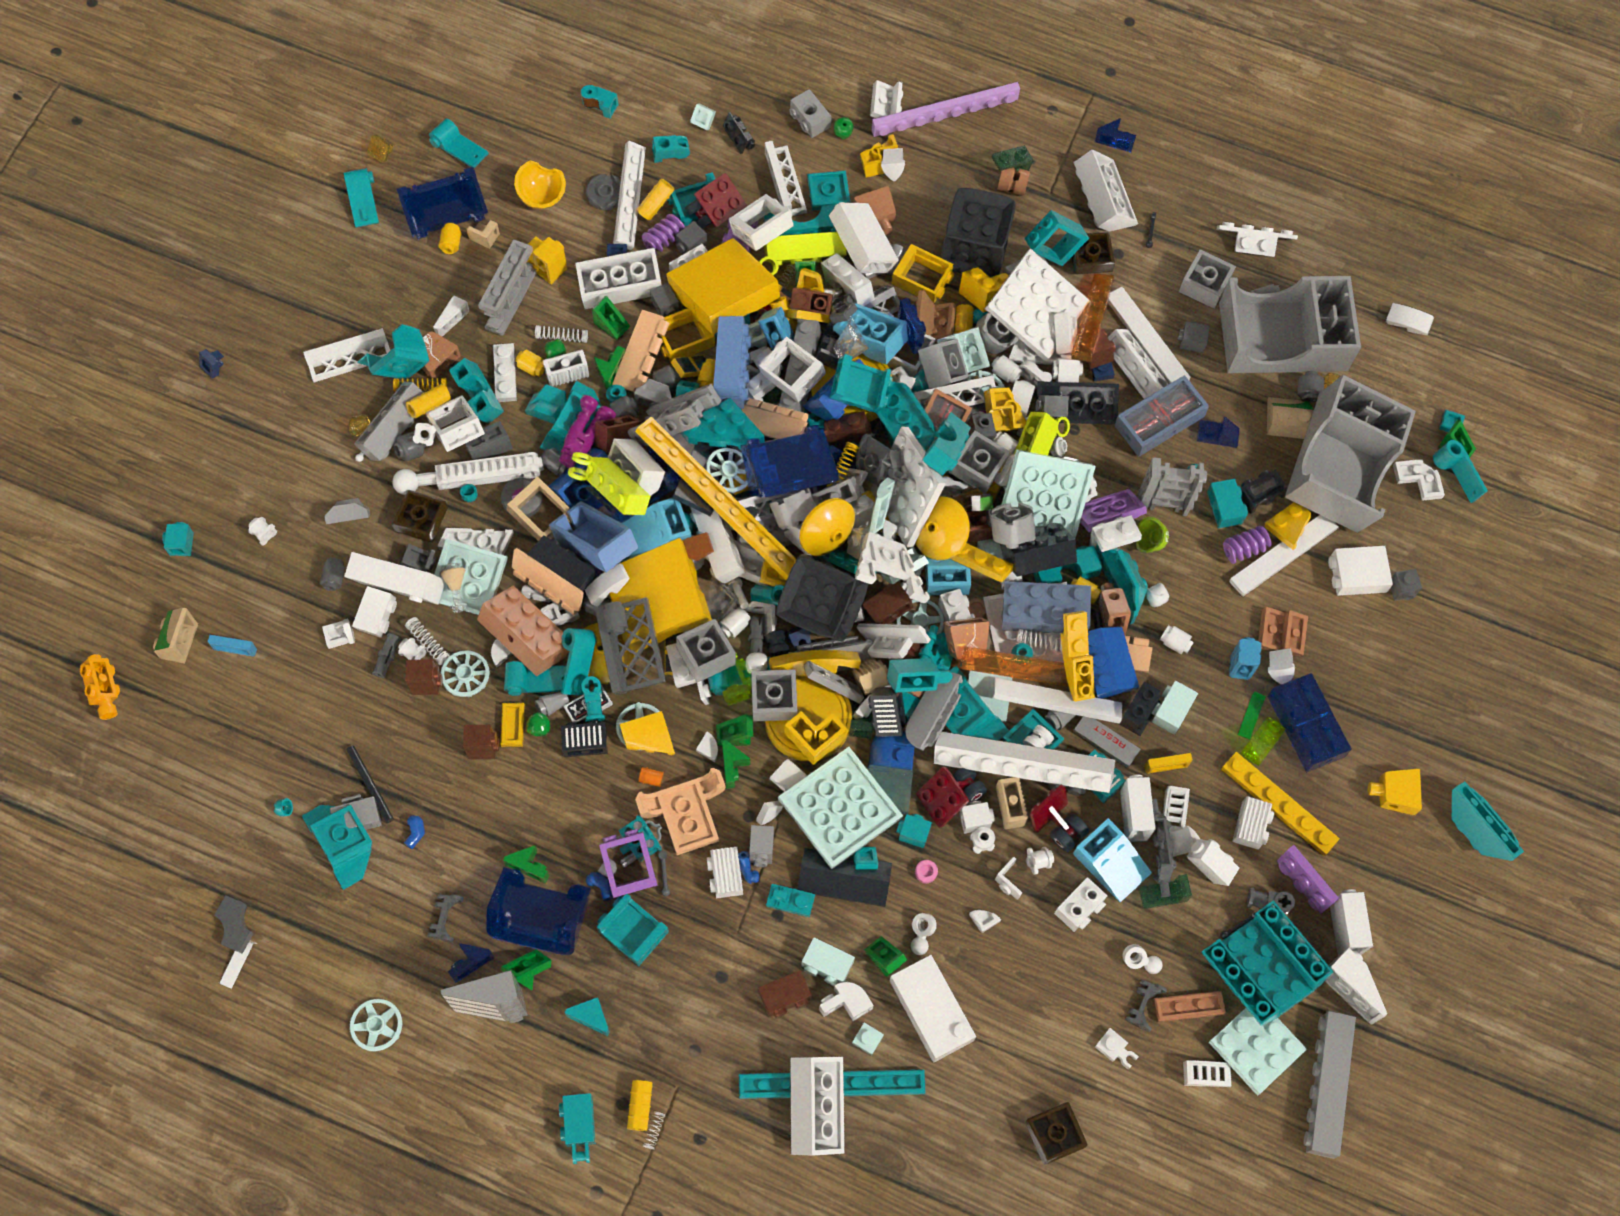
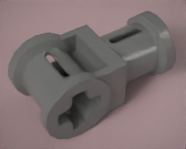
M1250 887L1247 896V907L1263 908L1274 900L1285 915H1287L1294 907L1295 899L1288 892L1278 893L1269 891L1265 893L1255 891L1254 888ZM1280 900L1283 901V905H1286L1285 908H1283L1282 904L1279 903Z

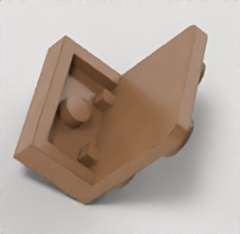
M920 290L916 298L917 311L914 316V324L921 333L935 338L936 344L938 339L953 335L956 305L953 302L935 305L926 292Z

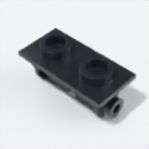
M729 112L723 127L739 153L743 154L745 148L752 149L755 147V140L749 131L744 132L747 128L741 121V118L737 117V115L733 116Z

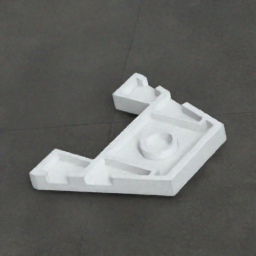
M868 532L864 537L855 579L872 585L876 580L875 571H880L893 578L905 580L909 598L922 603H926L930 599L928 592L924 593L921 585L923 582L921 578L916 576L913 571L915 565L905 545Z

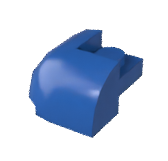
M906 730L902 736H875L870 746L868 768L889 771L890 768L912 771L915 747L908 741Z

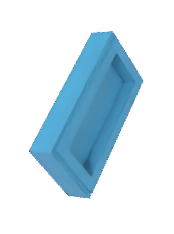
M209 635L208 643L213 650L253 657L256 655L257 648L251 641Z

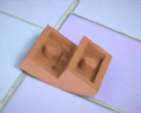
M1270 607L1263 608L1258 641L1261 642V649L1277 651L1291 648L1293 656H1303L1308 616L1291 610L1282 612Z

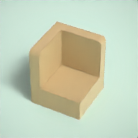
M492 220L489 221L487 226L478 223L475 228L471 226L467 228L470 240L489 249L500 234L498 224Z

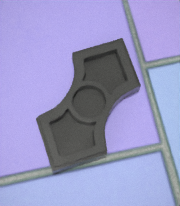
M851 294L838 296L832 301L831 315L829 317L833 324L848 321L858 310L855 303H853L854 299Z
M225 895L214 915L220 919L224 927V936L221 944L243 954L254 934L246 927L244 920L247 905Z

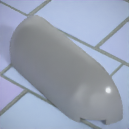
M858 636L846 637L843 641L832 639L797 646V651L795 652L810 650L858 652L862 662L867 658L870 659L871 656L867 651L873 644V641L871 639L866 641L858 640ZM838 666L837 672L850 670V667Z
M952 673L953 678L949 683L938 684L935 691H925L906 726V737L914 747L924 750L927 746L932 747L937 741L960 699L961 694H958L959 683L963 682L961 675Z

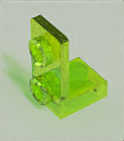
M737 653L735 664L742 684L731 685L722 692L729 706L752 697V680L750 676L746 677L744 670H747L743 657L739 658Z
M1267 717L1241 754L1259 766L1281 737L1285 728L1276 720Z

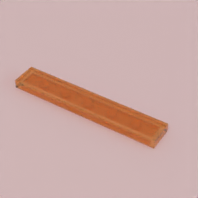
M1094 273L1087 297L1089 301L1083 311L1071 353V360L1092 362L1114 283V275Z
M967 646L964 648L960 662L961 669L1069 687L1064 663Z

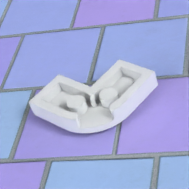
M769 347L752 359L759 370L762 359L772 352ZM779 364L772 371L778 377L780 370H783L782 365ZM761 372L749 380V383H746V387L756 400H759L776 386L766 379Z
M1423 460L1399 461L1393 464L1397 484L1418 482L1422 501L1442 499L1445 494L1438 471H1434L1430 466L1424 464Z

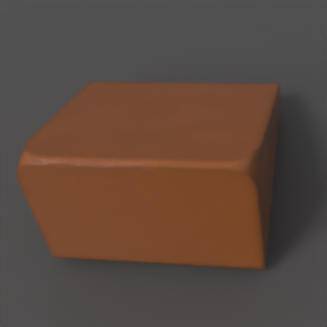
M707 532L683 540L689 559L699 561L714 552Z

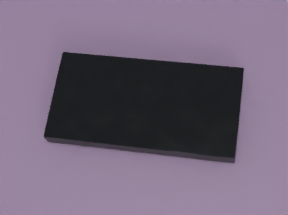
M698 442L694 445L690 455L705 469L708 457L714 451L725 447L709 446V443ZM729 445L726 446V448H732L738 451V449L733 448ZM729 451L720 452L724 461H727ZM733 452V456H732V461L735 460L736 455H737V454L734 453V452ZM715 455L711 461L716 464L722 465L717 456ZM710 466V473L720 471L719 469ZM722 475L713 478L719 483ZM681 477L672 498L711 516L714 509Z

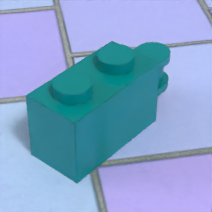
M931 658L890 660L887 681L895 693L935 691L938 684L949 683L953 678L946 665H935Z
M591 1093L563 1096V1102L559 1103V1115L564 1117V1126L560 1127L561 1141H565L567 1147H572L573 1164H577L578 1161L590 1163L589 1145L596 1144L593 1096ZM585 1145V1151L577 1152L576 1146Z

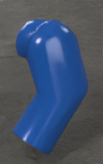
M415 815L410 816L407 820L411 834L404 844L410 849H413L425 834L423 820Z
M746 851L740 852L738 854L739 865L745 881L749 884H752V882L757 883L759 881V872L757 870L751 871L749 853Z
M591 872L590 875L586 876L585 880L588 886L600 888L603 901L613 899L607 877L598 872Z

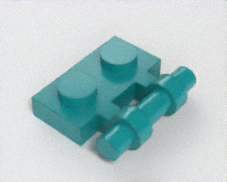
M931 625L929 631L926 632L931 640L920 649L919 659L931 658L935 665L944 664L949 671L953 657L949 654L945 633L937 634L939 628Z

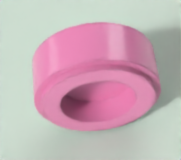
M930 860L920 861L915 869L916 878L926 884L933 882L938 874L936 864Z

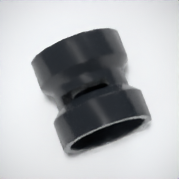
M777 630L765 635L766 644L769 645V657L772 658L790 652L789 645L785 642L787 638L785 631Z

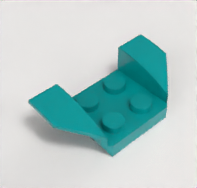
M401 324L392 332L394 348L383 358L366 354L357 363L368 366L372 375L407 380V378L409 379L430 361L420 330Z
M576 380L558 418L540 446L541 449L545 451L546 449L555 448L559 452L563 449L565 437L571 425L577 419L579 412L582 411L580 399L583 395L591 396L598 402L596 410L591 414L590 420L583 430V433L586 432L598 408L602 406L594 389Z
M956 665L950 672L962 676L963 682L959 683L958 694H961L946 726L953 734L999 741L1009 732L1008 728L989 709Z
M319 805L302 815V818L310 832H313L333 867L334 875L344 890L364 878L372 851V840L351 805L332 814L330 808L335 806ZM350 812L358 827L348 828L344 814Z

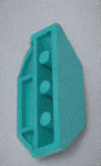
M1097 544L1095 549L1108 582L1113 584L1114 589H1123L1131 612L1129 624L1131 625L1135 622L1146 595L1147 582L1143 577L1141 578L1137 562L1134 559L1132 560L1129 553L1118 548L1101 552Z
M1465 781L1452 790V820L1456 824L1457 829L1468 838L1474 849L1478 850L1481 855L1513 861L1524 852L1522 847L1519 846V842L1512 830L1482 795L1471 788Z

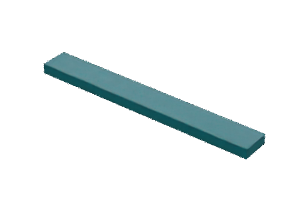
M925 1070L843 1072L844 1096L922 1095L926 1093ZM791 1073L739 1074V1099L791 1098Z

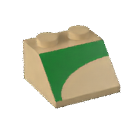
M1268 397L1267 435L1304 439L1314 411L1310 402Z
M187 608L168 611L166 618L162 619L159 638L155 639L153 645L154 652L160 659L185 664L198 627V623Z

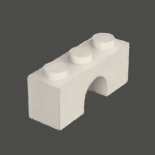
M836 253L821 262L825 281L834 289L843 287L846 295L851 294L854 299L853 303L865 306L875 300L871 281L839 254Z

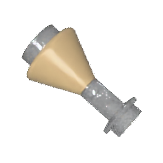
M460 563L444 565L443 571L440 572L441 577L452 591L454 605H451L450 609H453V612L465 611L467 603H462L460 591L466 570L461 568Z

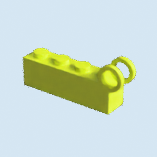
M838 232L778 236L764 245L765 257L759 262L761 264L763 262L771 263L773 266L771 274L775 275L779 266L783 265V262H791V265H795V261L806 260L821 263L822 259H828L836 253L844 258L847 252Z
M1030 412L1014 454L1016 450L1048 455L1055 436L1065 437L1070 429L1069 420L1066 417H1057L1055 419L1046 412ZM1061 420L1065 425L1063 433H1060L1058 430Z
M582 452L573 453V461L582 465H588L586 471L576 467L569 468L568 475L577 480H587L623 515H645L650 495L610 458L592 457Z

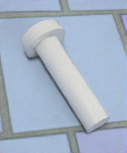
M737 577L729 581L727 585L730 590L734 591L740 607L746 609L749 604L741 588L742 580Z

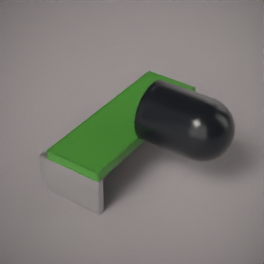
M982 494V498L980 496H972V511L986 510V524L992 527L993 496L991 494Z

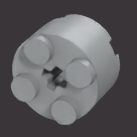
M989 312L981 317L975 328L979 327L985 350L992 354L1003 352L1019 340L1015 334Z
M809 487L801 489V492L790 493L769 503L778 527H781L782 530L800 525L799 520L803 522L807 515L816 507Z
M1011 503L1000 505L992 510L991 526L994 542L1005 544L1007 548L1013 549L1017 548L1021 543L1036 539L1034 513L1030 505L1018 503V507H1011Z

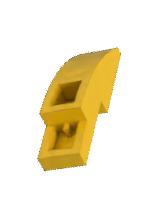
M1087 612L1063 614L1064 632L1060 634L1064 667L1071 696L1075 702L1095 698L1093 656L1089 655Z

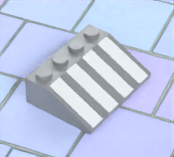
M511 970L441 990L442 996L457 1013L505 1022L509 1021L510 1023L523 1020V1016L528 1015L522 989Z

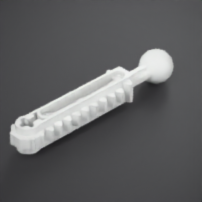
M528 452L435 465L436 472L416 474L410 469H402L393 476L392 484L398 493L405 495L407 490L416 491L419 486L437 484L439 490L460 488L466 484H473L475 486L512 481L517 478H536L544 468L542 458L538 457L537 453Z

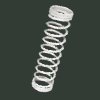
M536 325L535 338L542 339L544 335L545 339L549 336L550 340L553 337L555 340V327H553L552 337L550 338V327H548L547 337H545V326H543L541 337V326ZM558 327V332H557V337H556V339H557V338L560 339V335H559V329H560V328H559V327ZM563 328L562 337L560 340H562L563 338L564 341H566L568 338V340L571 341L573 338V341L576 342L578 338L579 343L581 341L583 343H587L588 330H582L581 339L579 341V329H577V336L574 340V328L572 329L571 339L569 338V328L567 331L566 339L564 337Z
M417 617L409 619L405 627L411 630V634H414V637L417 638V641H420L421 645L425 646V644L431 642L425 649H427V652H430V655L433 656L438 665L444 664L450 655L446 651L440 653L443 647L439 648L432 655L431 652L435 651L440 644H436L437 640L432 641L433 636L429 637L430 633L425 634L427 629L422 630L424 628L423 625L419 627L421 622H418ZM433 645H435V646L431 649V651H428V648H430V647H432Z
M1019 629L1017 636L1018 643H1022L1025 636L1024 642L1027 644L1030 637V646L1035 639V647L1040 640V648L1045 642V649L1048 648L1050 643V649L1052 650L1055 644L1056 651L1061 643L1060 639L1057 647L1058 638L1056 637L1052 645V636H1050L1047 644V634L1042 642V633L1039 635L1036 643L1037 632H1035L1031 642L1032 631H1030L1026 641L1027 630L1023 634V629Z

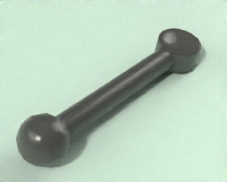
M660 851L658 857L661 860L663 879L661 893L663 896H669L670 889L667 885L665 861L667 853Z

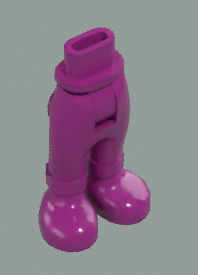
M583 395L580 399L582 411L579 412L577 419L571 425L565 437L563 449L560 451L562 455L558 461L568 468L574 467L576 464L572 460L574 452L587 454L595 442V422L616 417V413L611 408L600 406L588 429L583 433L591 414L598 406L597 400L588 395Z

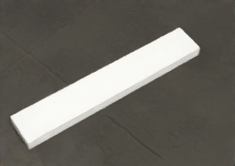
M631 141L625 144L613 244H627L629 250L634 248L638 217L637 208L639 207L646 147Z
M1120 287L1105 296L1107 303L1130 331L1168 384L1184 375L1190 380L1189 374L1124 288Z
M1322 515L1317 516L1304 527V532L1297 541L1296 549L1292 550L1285 543L1281 542L1233 576L1229 582L1244 597L1337 530V524Z
M995 678L993 699L1119 724L1122 720L1121 702L1096 697L1075 702L1072 699L1071 692Z

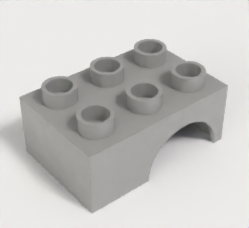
M1351 276L1302 277L1295 285L1285 290L1268 294L1246 292L1237 285L1238 278H1229L1219 302L1227 373L1336 372L1349 370L1361 349Z
M1342 375L1319 393L1285 498L1357 533L1381 519L1385 509L1376 510V494L1387 470L1404 451L1416 411Z

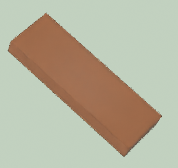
M1222 991L1154 998L1153 1000L1157 1023L1226 1014Z

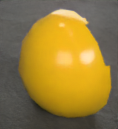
M530 160L517 171L514 185L518 197L524 204L534 209L551 208L560 201L565 192L566 181L561 170L555 168L547 169L540 166L539 163Z

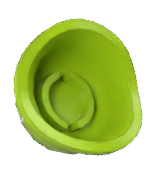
M1149 516L1143 518L1138 525L1142 537L1141 540L1136 541L1137 549L1143 553L1162 550L1169 538L1167 527L1157 518Z

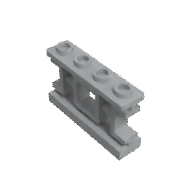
M517 240L512 241L478 304L479 309L484 310V315L490 316L485 325L486 330L503 336L537 273L536 269L532 268L533 265L527 262L533 251L532 246Z
M708 384L649 407L646 410L649 416H646L644 419L647 420L652 417L664 430L673 436L701 424L699 418L703 417L701 412L719 405L721 399L712 384ZM638 426L628 430L630 437L636 440L642 447L648 445L635 432Z
M1152 458L1138 491L1137 498L1146 506V510L1148 507H1150L1149 510H1154L1155 506L1173 507L1174 512L1183 510L1182 516H1187L1189 511L1193 510L1194 501L1198 499V492L1202 491L1203 483H1206L1207 471L1204 470V463H1199L1197 468H1195V465H1191L1189 470L1169 468L1170 463L1161 465V458Z

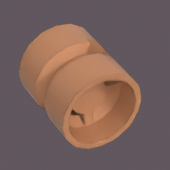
M1003 165L998 190L1004 192L1012 190L1014 194L1024 196L1030 171L1024 169L1015 171L1014 167Z

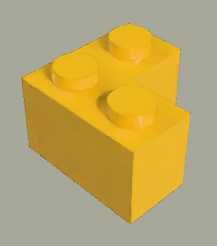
M535 237L528 243V245L532 246L533 251L527 262L533 265L532 268L536 269V274L552 285L567 270L564 246L559 241H554L550 237L546 240H540L538 237Z
M979 268L962 272L959 293L983 313L987 312L985 307L1000 289L1009 274L1002 273L989 277Z
M801 711L785 724L784 733L814 765L847 737V728L833 713L818 726H815Z

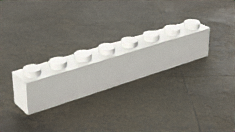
M680 433L673 435L672 437L691 454L695 444H689ZM690 507L692 513H690L691 519L697 524L699 530L697 535L706 532L709 534L714 552L707 555L706 559L710 561L712 577L725 584L745 574L746 571L729 524L715 510L711 516H708Z
M947 732L940 733L935 744L934 764L1107 793L1111 789L1115 760Z

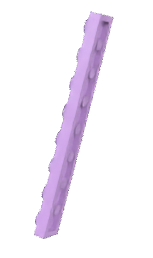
M1016 82L872 120V133L874 137L884 136L891 132L904 131L910 127L922 126L934 121L938 122L949 117H958L964 113L976 112L987 107L992 108L1003 103H1011L1018 100L1020 86Z

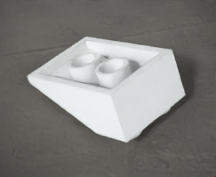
M1348 948L1329 965L1333 970V974L1325 982L1372 1025L1385 1017L1387 1011L1368 966L1363 961V957L1357 951Z

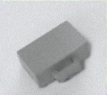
M360 794L342 799V805L330 808L332 814L351 805L365 830L382 826L374 796L365 799ZM350 812L344 814L348 828L358 827Z

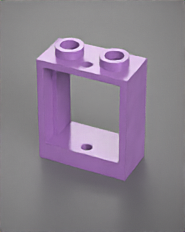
M638 829L624 832V837L616 838V835L602 838L603 842L599 843L613 898L657 886L643 831L638 832ZM639 840L649 876L616 885L607 848Z

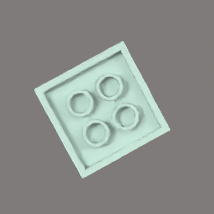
M446 539L434 575L442 578L440 572L451 568H464L466 571L460 590L451 591L445 582L439 604L479 615L482 604L496 596L508 557Z
M1247 1008L1209 1041V1044L1257 1096L1307 1050L1278 1018L1260 1026Z

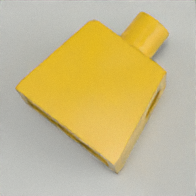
M1420 769L1384 772L1379 777V783H1368V795L1379 796L1381 808L1409 815H1416L1422 810Z

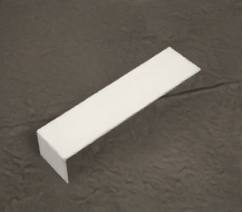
M250 940L243 954L234 952L220 984L232 989L252 945L257 943Z

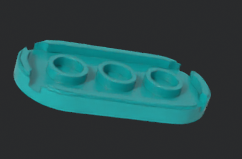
M892 382L886 392V396H888L885 408H882L876 414L894 441L901 427H909L925 451L932 445L935 439V425L911 389L905 383Z

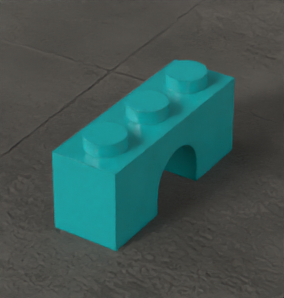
M464 358L449 370L457 385L470 395L471 399L467 403L479 420L489 424L504 412L478 364Z
M1078 547L1076 549L1077 563L1033 573L1036 583H1061L1062 576L1060 571L1063 569L1073 570L1077 574L1078 579L1080 576L1085 579L1099 576L1102 565L1095 547Z

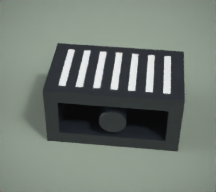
M892 687L875 688L869 696L868 704L873 712L872 728L876 731V737L902 736L907 726L902 692L895 693Z
M599 720L589 721L588 724L569 722L561 726L562 752L564 757L608 754L605 722Z

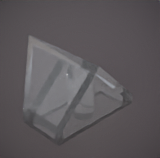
M851 315L842 334L833 346L838 359L844 354L853 356L852 359L869 349Z
M711 580L706 598L712 620L716 619L719 624L733 609L739 607V598L725 583Z

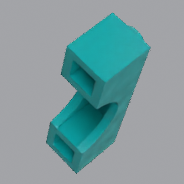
M836 205L822 206L818 216L811 221L797 222L792 220L794 226L779 236L837 232L829 217ZM771 212L763 217V223L775 215Z
M950 412L935 433L937 439L926 451L922 461L942 476L947 470L951 472L962 455L961 451L966 446L965 443L970 437L968 432L971 427Z

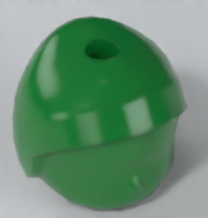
M847 117L838 118L833 128L835 135L842 140L850 137L853 132L852 121Z
M559 338L545 344L544 351L547 359L566 354V348Z
M539 712L532 714L527 720V733L537 737L547 735L550 732L549 718Z

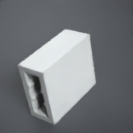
M1385 546L1335 549L1329 557V568L1333 571L1332 586L1334 589L1336 588L1337 596L1387 593L1393 585Z
M1132 775L1126 779L1120 790L1124 835L1129 842L1148 841L1155 830L1150 778H1143L1142 775Z
M1354 889L1344 890L1338 896L1339 899L1330 906L1337 953L1339 956L1350 948L1362 955L1373 947L1364 892L1356 893Z

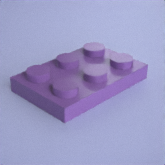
M1126 489L1086 502L1080 523L1090 532L1092 527L1100 523H1108L1119 517L1131 515L1135 519L1140 515L1147 514L1146 506L1130 489Z
M1295 845L1290 847L1277 860L1279 869L1293 880L1294 887L1308 898L1309 905L1315 911L1318 910L1321 914L1339 899Z

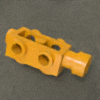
M99 654L91 655L80 665V674L85 685V695L88 697L89 705H99L98 714L100 719L114 718L118 713L113 701L118 698L120 693L119 685L115 684L113 679L115 668L113 665H110L108 658H101Z

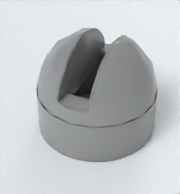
M609 858L613 874H615L617 869L616 863ZM603 862L598 873L608 877Z

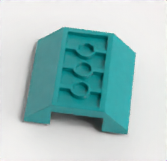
M1274 900L1256 912L1253 920L1225 940L1221 941V939H1218L1201 952L1260 1026L1283 1015L1313 993L1333 974V970Z

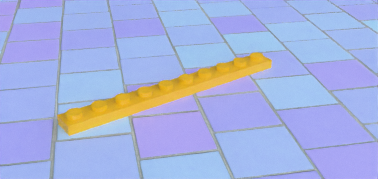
M652 417L638 426L635 432L787 581L797 559Z

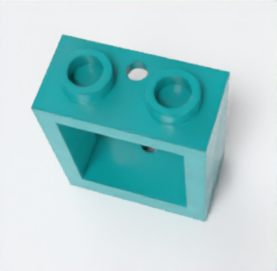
M1050 210L1024 239L1030 249L1036 254L1063 266L1089 237L1080 224ZM1058 228L1067 232L1052 249L1043 245Z

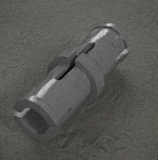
M758 616L751 617L750 635L748 636V642H750L749 654L754 652L762 653L763 642H765V636L763 635L764 618L760 617V620Z
M387 634L382 650H379L377 654L378 660L372 671L373 675L380 678L386 677L389 665L395 659L394 653L400 641V637L397 635Z

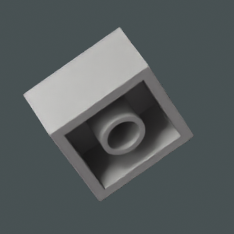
M1199 250L1183 279L1179 292L1215 309L1229 278H1232L1236 266Z
M958 339L918 350L919 361L923 366L925 381L929 389L969 378Z
M974 430L966 442V446L961 451L962 455L957 460V465L950 473L974 488H979V491L986 494L998 473L1003 469L1010 451Z
M716 619L676 637V648L696 683L735 665L736 653Z
M796 670L751 671L753 721L791 720L797 715Z

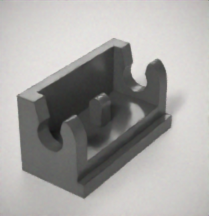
M500 421L483 428L484 435L465 443L467 452L472 460L494 458L513 449L509 436Z

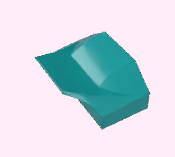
M545 384L538 393L533 394L525 409L526 414L554 424L567 401L566 392Z

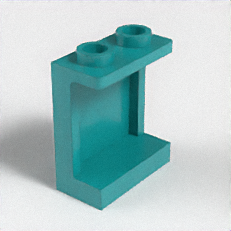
M713 172L705 174L706 181L676 189L667 199L668 204L673 205V215L681 220L684 226L699 220L695 213L689 215L685 207L696 200L694 194L715 180Z
M844 354L838 360L830 399L874 413L885 408L888 401V396H886L887 388L889 389L892 383L891 369L887 368L882 371L852 361L853 356Z
M625 894L624 897L619 896L612 905L614 908L608 914L604 913L599 918L597 930L637 966H640L669 933V930L665 924L659 923L633 901L629 894Z

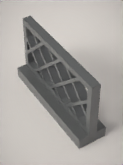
M647 597L622 603L624 608L630 607L628 611L625 610L627 620L632 616L639 621L633 632L625 629L626 632L631 634L625 645L618 642V635H612L611 632L606 631L603 615L605 608L595 609L612 693L616 695L626 694L628 691L666 682L649 599ZM644 604L645 612L641 619L631 614L637 605ZM642 624L649 627V634L645 640L636 635ZM634 637L643 642L637 653L628 648ZM646 645L652 647L654 651L650 660L641 656ZM626 650L635 655L629 666L622 661V656ZM638 658L648 663L641 674L632 669ZM651 665L658 670L659 678L650 680L645 677ZM630 671L640 676L634 685H627L626 678Z

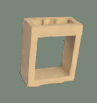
M537 476L507 504V511L538 541L543 535L549 539H555L550 527L545 532H542L520 510L533 496L541 491L566 515L569 524L571 523L567 514L570 508Z

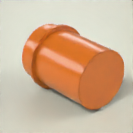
M642 767L639 782L661 787L664 772Z

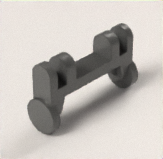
M438 894L437 899L444 900L443 903H435V907L441 909L438 925L430 924L429 927L430 930H434L436 933H428L427 937L453 943L454 938L448 935L445 924L449 909L458 902H463L464 897Z
M1141 980L1140 984L1147 987V990L1138 987L1136 992L1144 996L1139 1011L1130 1008L1128 1011L1129 1014L1136 1018L1126 1016L1125 1020L1144 1031L1151 1032L1152 1028L1146 1022L1144 1015L1145 1007L1151 997L1156 994H1165L1167 989L1161 985Z

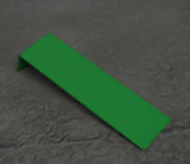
M1254 691L1241 724L1239 736L1251 739L1263 702L1267 696Z

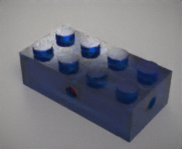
M1312 673L1274 687L1267 697L1306 773L1345 758L1352 750Z

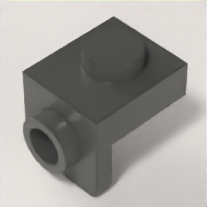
M408 543L400 565L424 572L428 569L431 570L436 561V558L433 557L435 550L425 551Z

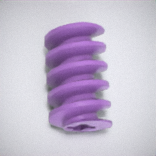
M668 214L666 219H661L660 223L654 225V228H650L648 232L643 233V243L647 249L654 248L662 252V244L668 247L669 243L667 240L672 243L675 242L673 235L676 236L679 230H683L685 226L675 215Z
M1263 526L1249 529L1248 532L1245 531L1240 535H1234L1233 538H1227L1223 542L1225 555L1232 564L1236 563V558L1239 561H1243L1244 556L1246 558L1251 557V552L1254 555H1258V549L1261 552H1265L1266 546H1271V539Z

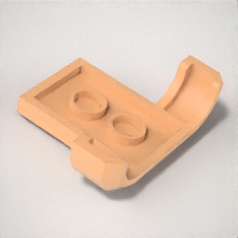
M711 768L709 773L700 778L655 793H638L635 800L641 817L653 818L661 815L664 816L677 855L719 842V837L706 800L719 795L726 788L719 770Z

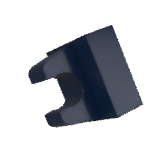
M205 349L199 352V366L213 379L219 375V368L224 364L220 359L224 356L218 350L210 353Z
M797 626L785 632L787 640L790 641L795 649L799 646L801 639H804L806 644L811 643V632Z

